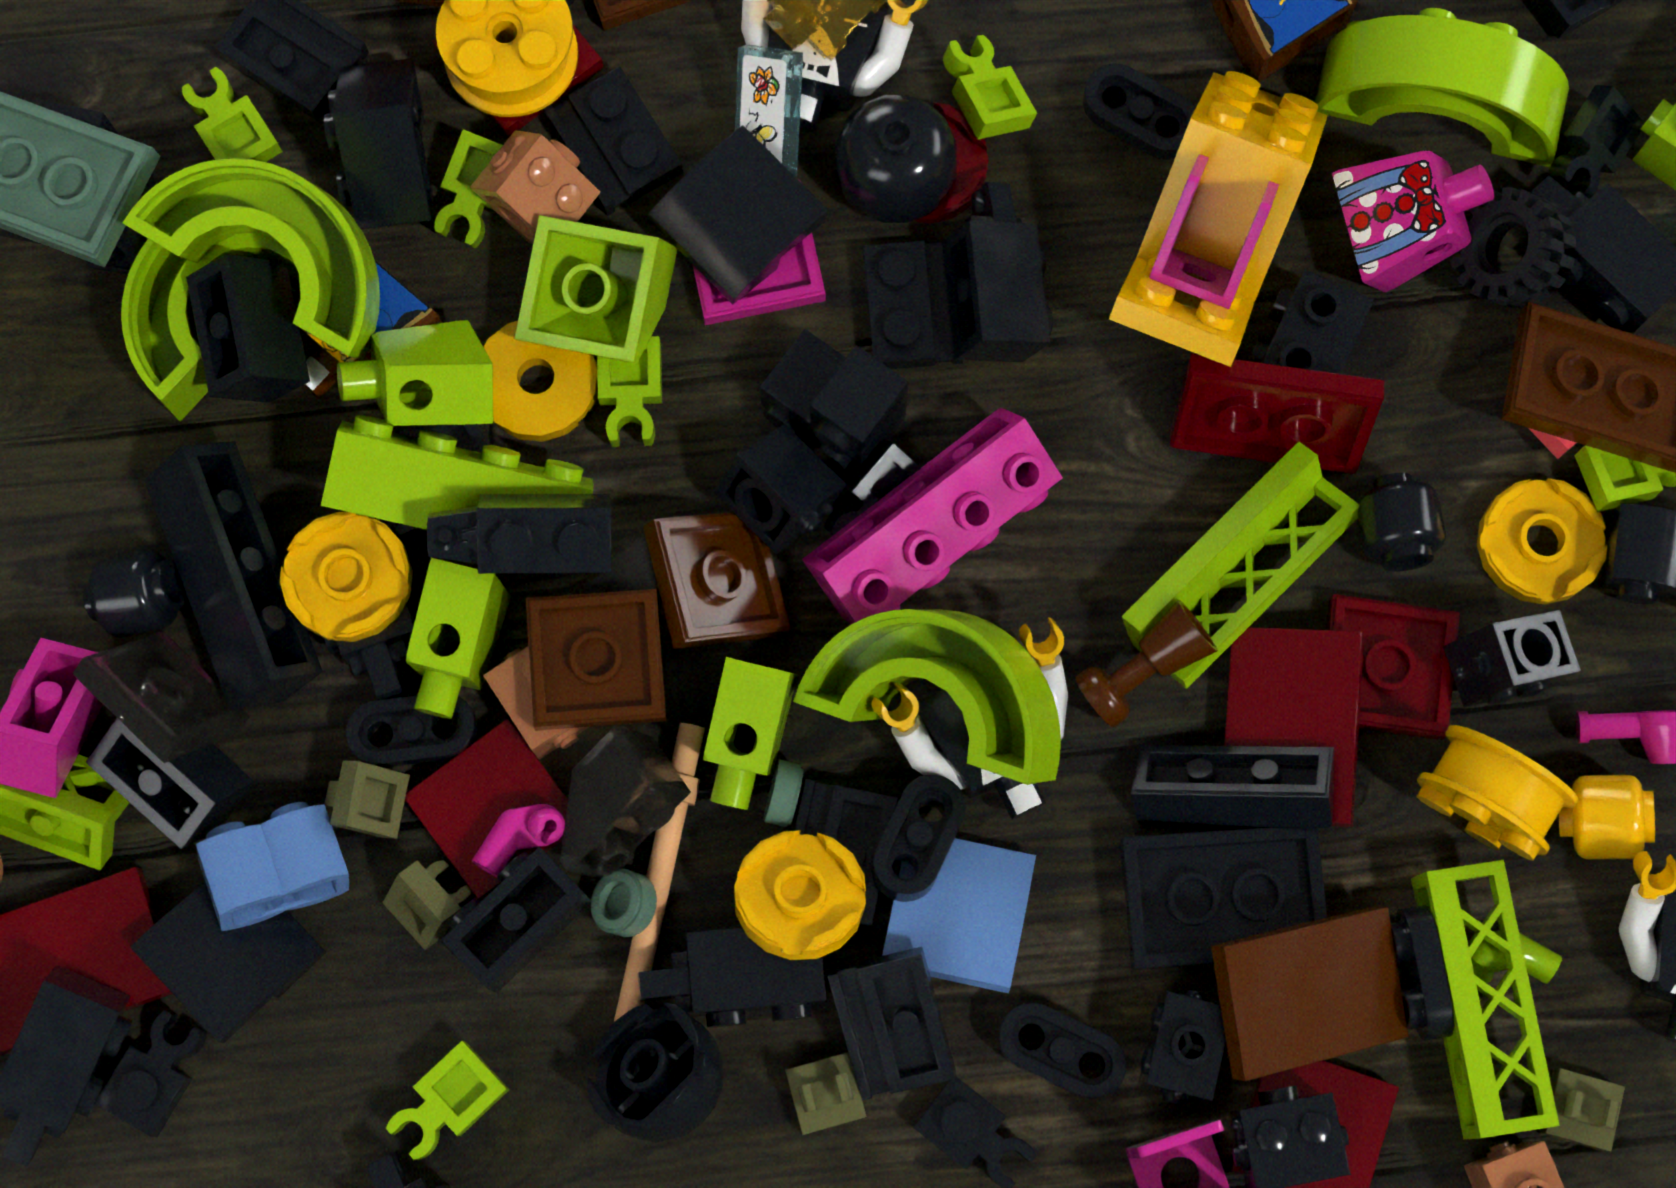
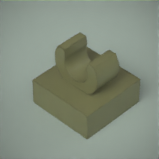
M343 761L339 781H329L324 804L326 808L333 809L330 825L380 838L397 839L410 775L361 761Z
M418 860L397 875L382 902L424 950L444 937L450 927L449 922L462 908L471 892V889L465 885L456 893L448 894L440 886L438 881L443 877L449 866L444 860L432 863L427 870Z
M849 1052L785 1070L803 1135L867 1117Z
M1562 1068L1553 1069L1551 1087L1560 1126L1540 1129L1539 1134L1599 1151L1611 1152L1625 1086Z

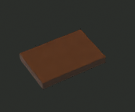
M1528 302L1519 314L1501 420L1676 473V347Z
M1372 906L1211 945L1232 1079L1249 1081L1409 1037L1388 907Z

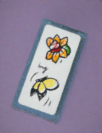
M756 45L738 47L735 131L743 125L794 176H797L803 52Z

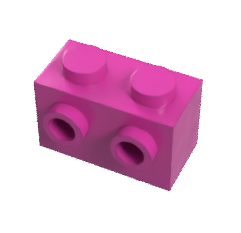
M40 638L24 669L17 671L10 688L9 697L0 712V784L57 798L102 708L104 654Z

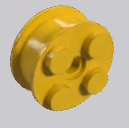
M445 0L439 11L436 22V41L445 64L446 73L457 94L475 109L499 117L529 115L552 104L570 85L578 63V44L566 0Z
M1450 725L1445 735L1451 743L1433 773L1422 772L1417 778L1421 789L1416 797L1443 815L1451 817L1454 812L1468 820L1469 822L1464 831L1475 840L1492 849L1499 850L1501 845H1503L1512 852L1531 861H1534L1537 855H1546L1550 846L1544 837L1562 807H1575L1579 800L1575 792L1546 768L1504 743L1470 728Z

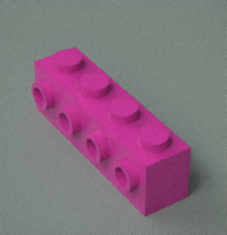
M1000 407L809 553L802 561L840 616L850 624L881 612L900 610V604L919 589L930 588L942 581L950 571L949 566L968 551L981 549L991 543L999 534V527L1017 513L1027 512L1040 505L1048 496V489L1063 477L1027 420Z

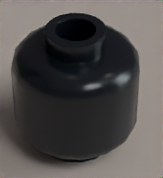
M1392 473L1377 478L1373 482L1374 489L1366 492L1357 501L1360 504L1357 521L1365 555L1374 562L1382 563L1385 570L1392 572L1408 571L1428 565L1434 560L1433 553L1443 546L1446 539L1437 491L1428 483L1412 481V477L1408 473Z
M139 549L101 559L92 568L88 585L83 592L84 606L89 617L98 622L106 632L116 638L131 637L169 627L176 619L178 611L184 605L186 599V591L176 564L172 560H167L154 549Z

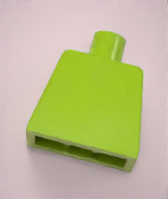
M468 320L376 332L371 335L370 340L371 360L337 363V383L341 401L376 399L387 424L411 426L493 423V366Z
M431 557L406 654V662L418 674L423 676L414 706L415 710L441 718L452 719L461 686L481 690L485 681L483 675L488 672L511 599L510 594L495 573L478 574V569ZM460 642L458 649L453 654L443 656L449 645Z
M726 657L703 760L719 764L710 801L748 810L756 774L768 776L773 773L798 677L797 674ZM742 724L751 726L757 734L753 751L750 753H743L734 745L737 728Z

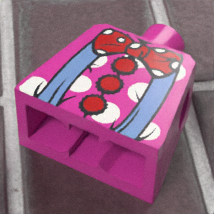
M1419 151L1340 169L1332 173L1362 282L1383 292L1395 289L1468 246L1471 242V234L1464 211L1494 200L1491 180L1481 164L1453 175L1448 161L1432 151Z

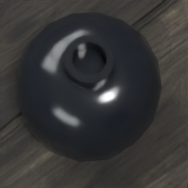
M883 95L863 103L847 118L835 145V177L844 198L852 206L855 203L861 210L871 213V218L883 223H909L931 214L940 205V200L947 195L956 179L957 144L946 118L930 103L910 95Z
M665 1003L667 1007L663 1006L656 1009L647 1004L632 1008L614 1021L598 1042L593 1057L600 1061L596 1071V1082L588 1078L587 1092L593 1110L607 1124L625 1135L655 1143L686 1136L703 1124L715 1108L723 1087L724 1066L714 1037L690 1014L676 1004Z

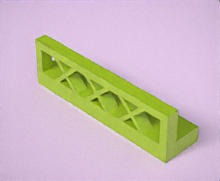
M1298 442L1121 616L1132 645L1141 652L1139 641L1178 600H1181L1194 615L1201 609L1202 615L1195 617L1205 628L1209 636L1211 637V629H1219L1211 637L1218 651L1170 675L1187 689L1358 519L1360 504L1324 479L1318 455L1301 442ZM1315 495L1337 510L1324 525L1298 527L1297 513ZM1289 522V528L1282 529ZM1299 542H1306V543L1299 549ZM1290 543L1291 558L1280 569L1255 571L1254 556L1265 545ZM1246 565V571L1239 572ZM1257 585H1263V586L1255 593V586H1257ZM1246 586L1247 602L1236 613L1211 614V598L1221 588Z
M78 754L57 798L0 784V835L100 871L113 854L115 821L130 802L86 763L88 757ZM98 785L112 790L113 793L103 804L78 795L76 789Z
M1504 860L1426 871L1411 878L1416 906L1426 905L1430 909L1435 921L1453 1007V1035L1444 1037L1443 1040L1463 1139H1481L1560 1126ZM1489 877L1494 905L1482 923L1461 909L1455 882ZM1496 920H1498L1501 937L1490 930ZM1464 925L1475 932L1469 942L1467 941ZM1483 939L1505 954L1508 970L1495 989L1474 975L1471 957ZM1510 986L1514 1002L1504 996ZM1478 991L1489 998L1482 1009ZM1497 1005L1519 1021L1521 1038L1509 1056L1488 1042L1485 1023ZM1524 1053L1529 1070L1518 1063ZM1492 1058L1502 1064L1496 1076ZM1511 1072L1532 1086L1538 1115L1504 1120L1499 1090Z

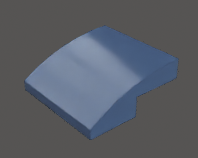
M955 838L931 890L925 896L915 901H893L882 956L922 946L931 977L1009 994L1036 855ZM907 862L901 863L900 878L909 879L916 875L915 869L911 864Z

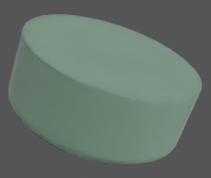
M778 759L764 813L765 823L787 827V825L791 824L802 784L804 769L801 768V764Z
M614 869L606 873L597 883L591 898V913L594 922L601 930L621 937H632L641 933L650 924L656 910L657 896L654 885L645 875L627 869Z

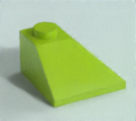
M539 215L514 339L637 364L666 309L677 248L659 237Z

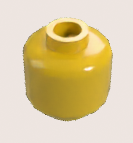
M1584 775L1575 780L1572 790L1579 800L1574 808L1562 807L1560 810L1559 831L1560 837H1573L1575 851L1580 857L1584 859H1634L1636 854L1644 850L1645 843H1655L1653 791H1643L1642 784L1635 776Z

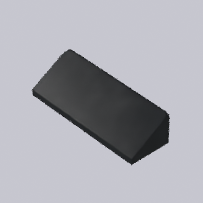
M1139 745L1131 792L1136 819L1141 824L1330 828L1333 821L1334 747Z

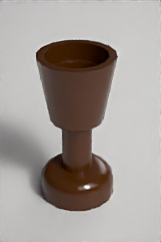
M1178 600L1139 641L1142 651L1111 675H1108L1102 668L1089 667L1075 677L1085 698L1099 716L1112 728L1118 726L1129 716L1130 707L1125 696L1157 672L1163 677H1167L1218 651L1205 628L1181 600Z

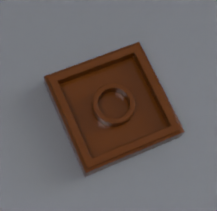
M735 513L653 519L643 526L674 649L780 637L791 630L770 548Z
M657 589L526 598L533 724L535 731L666 721Z

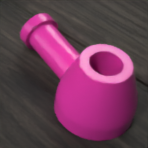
M1676 710L1588 714V711L1576 712V736L1578 743H1589L1590 740L1639 738L1650 764H1676Z

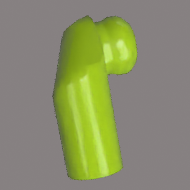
M1500 930L1494 931L1497 935L1501 937ZM1519 932L1528 975L1544 984H1548L1557 972L1562 956ZM1483 939L1471 957L1474 975L1489 983L1493 979L1495 972H1502L1508 968L1505 954Z

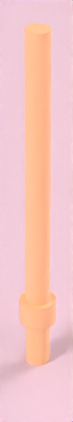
M680 723L669 772H662L657 798L663 801L646 877L652 882L656 891V910L650 924L641 933L632 937L614 1021L632 1008L645 1004V1001L641 1002L639 998L637 974L638 972L652 971L688 805L695 806L700 779L694 776L705 728L697 725Z

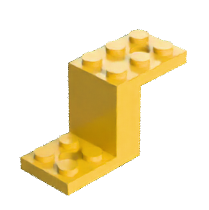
M1227 71L1225 76L1214 72L1190 118L1138 255L1117 296L1109 320L1231 367L1237 354L1254 302L1312 166L1328 116L1318 112V105L1306 97L1293 93H1284L1282 98L1260 90L1261 84L1256 79L1235 71ZM1199 154L1209 157L1173 248L1233 271L1269 181L1279 184L1272 207L1229 309L1149 278L1187 179ZM1185 272L1186 274L1196 279L1207 281L1199 275L1190 272Z

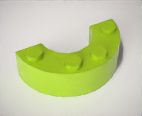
M1426 8L1420 11L1419 15L1386 16L1348 23L1347 28L1336 34L1327 46L1315 103L1318 105L1317 111L1320 113L1371 126L1381 117L1395 113L1423 112L1447 116L1465 122L1483 132L1492 143L1491 154L1550 167L1556 154L1569 84L1559 64L1543 50L1519 38L1518 31L1513 26L1500 22L1479 24L1457 19L1453 13L1444 9Z
M230 158L201 162L168 176L152 187L134 205L122 222L175 255L199 263L213 245L235 234L262 232L272 236L288 250L299 273L301 299L293 324L349 357L364 359L371 345V335L375 333L379 316L380 286L376 263L364 233L349 212L330 194L305 178L280 166L253 159Z
M262 232L235 234L213 245L199 263L179 257L152 240L147 239L129 270L124 286L121 308L122 332L126 349L140 378L180 422L208 393L186 277L225 254L285 262L289 276L299 281V273L288 250L270 235Z
M905 609L881 612L863 618L839 632L820 650L805 671L793 700L795 703L848 722L878 720L882 718L873 711L871 705L875 696L888 708L892 698L899 692L894 683H901L905 687L911 681L920 678L927 679L947 691L963 713L969 735L967 764L1026 785L1056 780L1061 750L1060 724L1054 697L1045 676L1032 656L1015 638L995 624L972 614L943 609Z

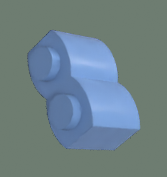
M306 802L290 803L275 810L270 816L271 819L262 824L245 826L243 822L226 823L212 829L206 835L207 839L196 844L198 861L221 931L249 926L274 917L286 910L303 908L329 900L349 890V873L333 827L330 825V818L325 804L308 806Z

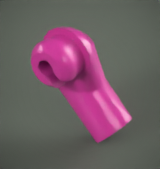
M534 804L505 810L499 816L471 861L487 873L498 877L517 850L547 846L558 841L565 831L563 815L555 807L548 804Z

